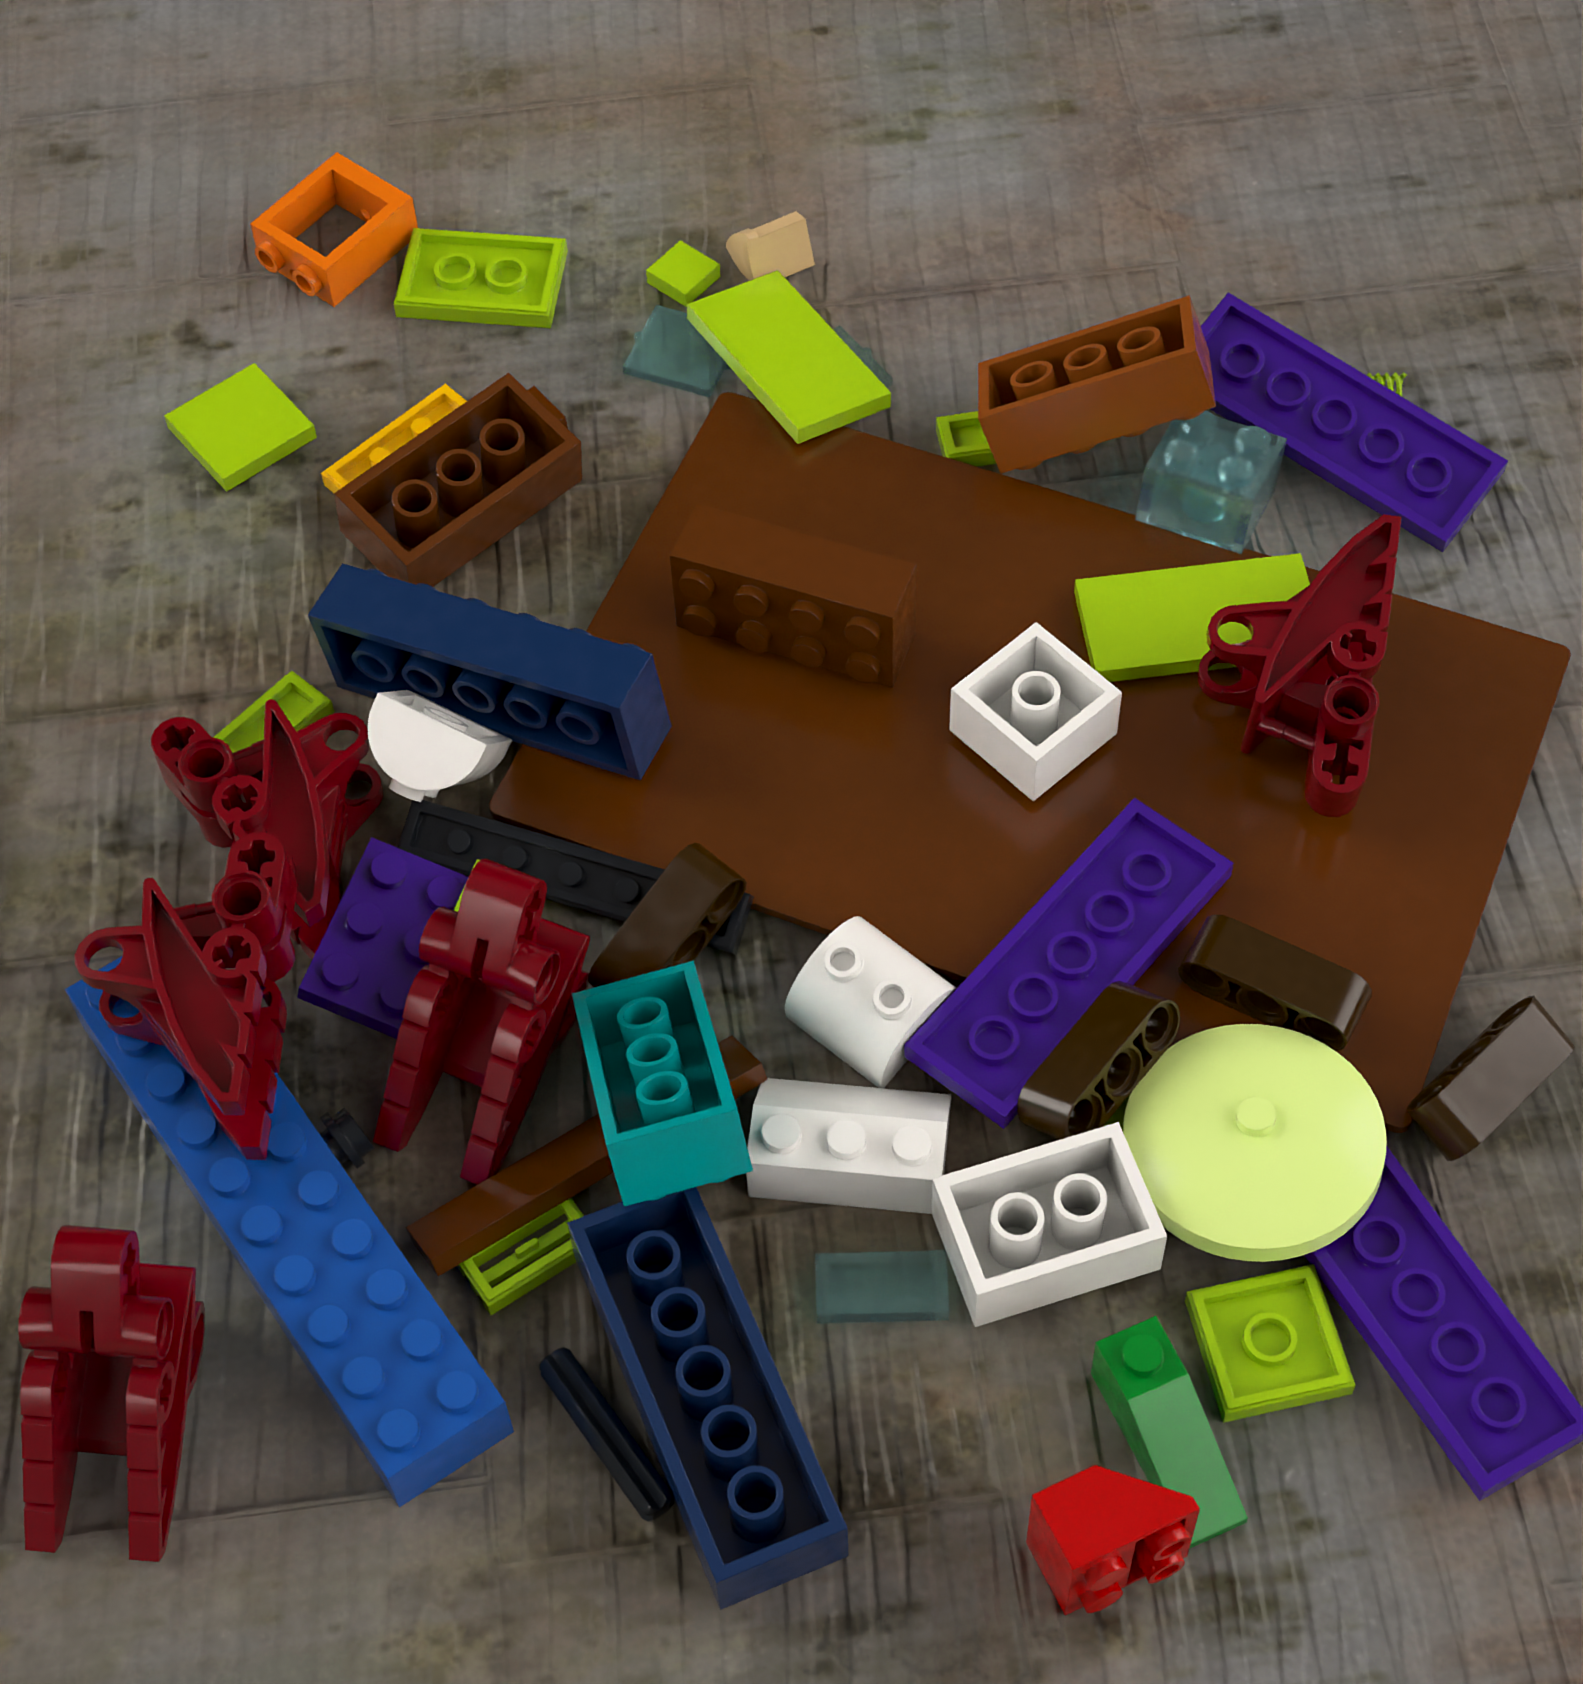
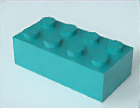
M694 961L572 993L604 1139L624 1207L643 1201L658 1200L668 1194L708 1183L723 1182L731 1177L753 1171L738 1109Z

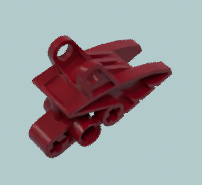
M1383 514L1354 535L1320 570L1312 583L1289 600L1224 607L1211 617L1206 633L1207 644L1210 650L1202 657L1197 672L1198 683L1202 691L1213 700L1251 709L1241 744V751L1245 754L1251 753L1269 735L1306 748L1308 763L1304 787L1305 799L1310 808L1326 817H1341L1348 814L1356 806L1368 774L1374 719L1380 704L1379 694L1372 684V679L1380 668L1387 646V629L1392 603L1391 593L1394 586L1397 561L1395 557L1398 551L1402 519L1400 516ZM1228 622H1237L1248 628L1251 633V639L1242 643L1228 644L1218 635V628ZM1217 663H1230L1239 669L1241 679L1231 686H1222L1216 684L1210 678L1208 669ZM1332 775H1340L1339 785L1332 783Z
M269 699L265 703L264 739L232 753L228 744L221 739L211 737L198 722L191 718L174 717L162 722L155 728L151 736V748L167 787L198 821L205 839L214 846L230 847L231 849L232 845L239 838L249 833L266 832L279 838L283 844L297 879V894L290 936L297 944L301 943L303 951L312 960L343 897L340 873L345 843L375 811L383 798V785L378 772L370 765L360 763L370 748L368 728L364 721L356 715L334 713L296 732L278 703L273 699ZM340 730H350L359 735L357 740L345 750L337 751L326 746L328 738ZM356 780H364L372 784L370 792L359 799L345 798L347 784Z
M266 832L249 833L239 838L232 845L227 858L225 876L215 885L212 901L173 908L155 879L147 878L143 882L142 926L109 927L96 930L83 939L75 953V966L83 981L92 988L104 990L99 1000V1011L108 1027L117 1034L166 1046L197 1082L221 1129L246 1160H266L272 1122L268 1114H273L278 1081L274 1073H279L283 1038L280 1033H285L287 1006L275 981L285 977L292 969L295 961V949L291 942L290 934L297 894V879L283 844L279 838ZM106 947H115L123 951L121 962L114 969L105 972L89 968L90 959L97 951ZM122 998L135 1006L140 1012L132 1017L122 1018L113 1014V1008L116 1002ZM262 998H264L267 1007L261 1008Z
M481 859L475 865L466 881L459 911L457 912L444 906L439 907L427 921L420 939L419 958L430 964L425 965L418 972L406 998L402 1015L404 1019L398 1032L393 1054L394 1060L390 1066L383 1096L385 1100L381 1105L373 1139L374 1143L396 1152L406 1147L427 1108L442 1073L445 1072L482 1087V1095L478 1101L471 1129L472 1136L468 1142L460 1178L478 1185L498 1173L535 1095L551 1053L564 1041L577 1019L572 993L587 990L589 984V973L581 969L589 946L590 936L541 918L547 893V885L544 880L492 860Z
M63 1225L56 1234L52 1249L51 1288L32 1286L24 1295L18 1323L19 1342L22 1348L33 1350L25 1361L20 1386L21 1415H23L21 1421L22 1459H24L22 1467L23 1502H26L24 1507L25 1550L55 1553L61 1545L72 1496L78 1452L127 1456V1468H129L127 1475L128 1511L130 1512L128 1518L129 1560L160 1562L166 1551L183 1448L187 1403L197 1380L204 1347L205 1307L203 1301H195L196 1268L140 1263L139 1240L137 1233L133 1230Z

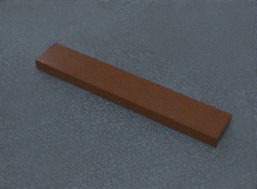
M733 1035L718 1043L734 1099L739 1098L768 1080L762 1063ZM599 1114L405 1227L412 1243L437 1276L444 1274L613 1173Z

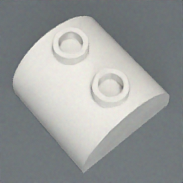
M409 690L377 693L368 718V739L371 751L380 767L392 778L389 788L399 795L418 802H422L424 795L436 798L440 789L469 783L489 774L502 761L512 742V739Z
M856 916L845 921L829 934L807 960L789 991L785 1003V1014L789 1020L875 1086L885 1088L908 1060L904 1057L905 1043L957 988L865 919Z

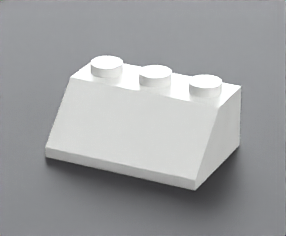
M767 1078L768 1080L761 1083L753 1104L747 1147L753 1168L752 1172L746 1173L748 1197L932 1214V1178L944 1175L951 1094Z

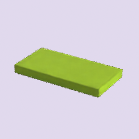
M778 270L687 304V319L797 444L891 407V392Z
M1298 553L1076 579L1074 594L1090 665L1106 680L1114 682L1198 672L1202 657L1210 650L1206 636L1211 617L1218 610L1231 605L1287 601L1308 587L1310 583L1302 554ZM1228 622L1218 628V635L1228 644L1242 643L1251 639L1250 631L1243 624ZM1217 663L1212 665L1208 670L1232 668L1236 666L1230 663Z

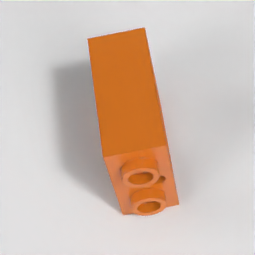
M338 152L250 223L256 245L255 255L259 262L272 273L279 272L295 282L308 296H317L333 307L339 304L409 244L413 228H418L413 198ZM337 204L366 223L325 257L296 238Z

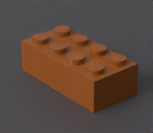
M1190 295L978 363V420L1000 474L1015 469H1032L1044 460L1069 452L1073 454L1083 453L1092 449L1098 443L1121 436H1138L1149 430L1150 427L1176 419H1193L1201 415L1205 410L1216 407L1209 349Z

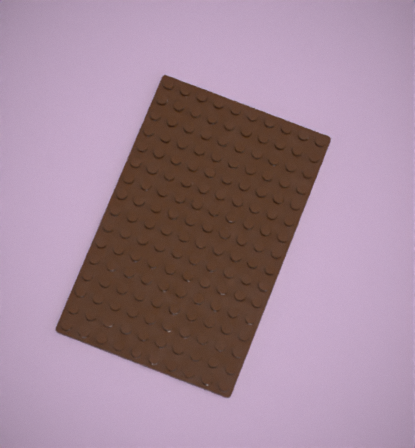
M724 392L718 396L586 632L594 637L618 644H634L646 652L652 653L672 725L671 729L641 780L522 744L491 798L489 809L492 818L497 821L662 869H666L685 847L693 843H700L745 878L747 882L745 893L754 896L751 909L828 936L845 921L860 916L937 974L963 982L1123 809L1136 798L1234 863L1231 877L1134 984L1136 987L1174 1001L1179 1007L1180 1024L1176 1037L1170 1046L1195 1033L1211 1028L1236 1024L1268 1025L1201 995L1185 984L1179 976L1178 968L1206 918L1211 915H1224L1236 919L1349 969L1368 983L1372 989V997L1348 1044L1344 1049L1336 1052L1349 1061L1371 1087L1381 1108L1386 1130L1394 1133H1403L1411 1125L1413 1118L1407 1112V1107L1423 1090L1565 675L1571 652L1562 644L1391 593L1392 603L1387 629L1386 651L1380 668L1372 679V684L1379 694L1380 704L1374 719L1369 769L1356 806L1348 814L1341 817H1326L1310 808L1305 799L1304 791L1308 763L1306 748L1269 735L1251 753H1243L1241 751V744L1251 709L1221 703L1209 698L1202 691L1198 683L1197 672L1110 682L1122 692L1117 734L1035 801H1032L949 730L951 688L1036 622L1091 666L1074 594L1076 579L1272 556L845 426L797 444L759 400L733 392ZM695 503L916 563V635L893 688L874 682H859L843 673L822 667H807L796 662L794 659L765 651L754 652L734 642L713 636H698L685 628L678 627L676 625L670 553ZM1305 567L1309 583L1311 584L1320 571ZM1237 667L1208 670L1210 678L1216 684L1222 686H1231L1241 679V673ZM1332 775V783L1339 785L1340 775Z

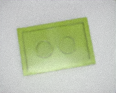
M413 228L393 304L395 315L399 318L551 328L568 253L567 241L565 238Z

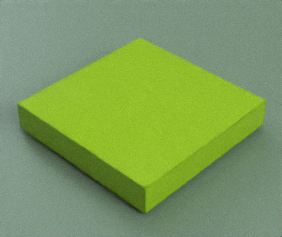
M255 363L164 415L168 429L226 492L317 438L314 424Z
M1314 1264L1186 1292L1185 1304L1223 1423L1353 1394L1356 1385Z

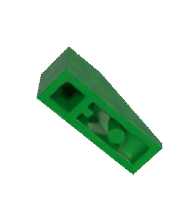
M1157 1316L1095 1342L1091 1375L1147 1480L1150 1483L1192 1496L1200 1508L1190 1548L1247 1523L1248 1517L1190 1376Z

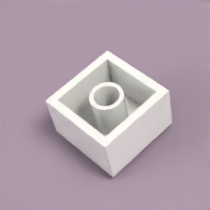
M1036 622L951 688L949 730L1028 798L1035 801L1117 734L1122 692Z

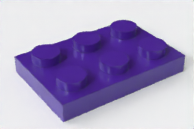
M371 837L299 986L297 998L397 1039L400 1025L404 1019L402 1015L409 989L418 972L425 965L430 964L419 958V944L423 930L433 912L439 907L444 906L454 910L468 877Z

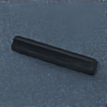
M561 1347L546 1356L539 1364L541 1376L641 1518L649 1522L666 1513L674 1504L671 1490L571 1350Z

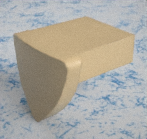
M796 211L754 229L747 228L735 233L726 242V248L740 272L749 281L777 270L784 277H787L815 265L806 219Z

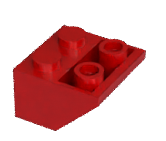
M1093 1465L1032 1494L1026 1544L1064 1615L1066 1616L1084 1607L1086 1613H1094L1116 1602L1123 1595L1121 1588L1144 1577L1148 1583H1156L1179 1571L1185 1565L1183 1558L1188 1556L1200 1508L1192 1496Z

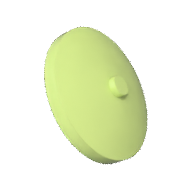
M1262 1024L1226 1025L1207 1029L1178 1041L1163 1053L1131 1092L1123 1122V1134L1163 1227L1195 1248L1213 1255L1235 1260L1256 1262L1279 1261L1299 1257L1331 1244L1350 1230L1365 1214L1379 1188L1385 1163L1387 1140L1383 1114L1378 1100L1363 1076L1349 1061L1324 1043L1302 1033L1277 1026Z

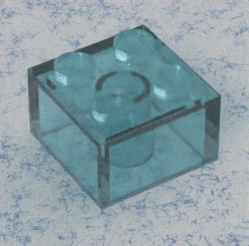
M1206 410L1193 419L1172 420L1145 466L1135 520L1242 554L1275 492L1287 438L1268 433L1265 429L1257 426H1246L1217 417Z

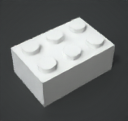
M1119 1122L932 1178L931 1213L975 1327L1161 1269L1167 1234Z

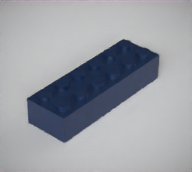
M343 563L308 614L337 687L375 699L377 693L409 690L506 736L514 742L637 780L642 779L672 727L653 655L634 644H618L594 637L579 628H563L540 621L535 616L527 613L515 614L491 607L476 598H460L439 592L434 587L424 583L415 585L388 577L376 569L364 570Z
M697 1187L668 1194L658 1200L643 1201L625 1207L623 1202H619L568 1222L575 1259L720 1610L848 1557L847 1525Z

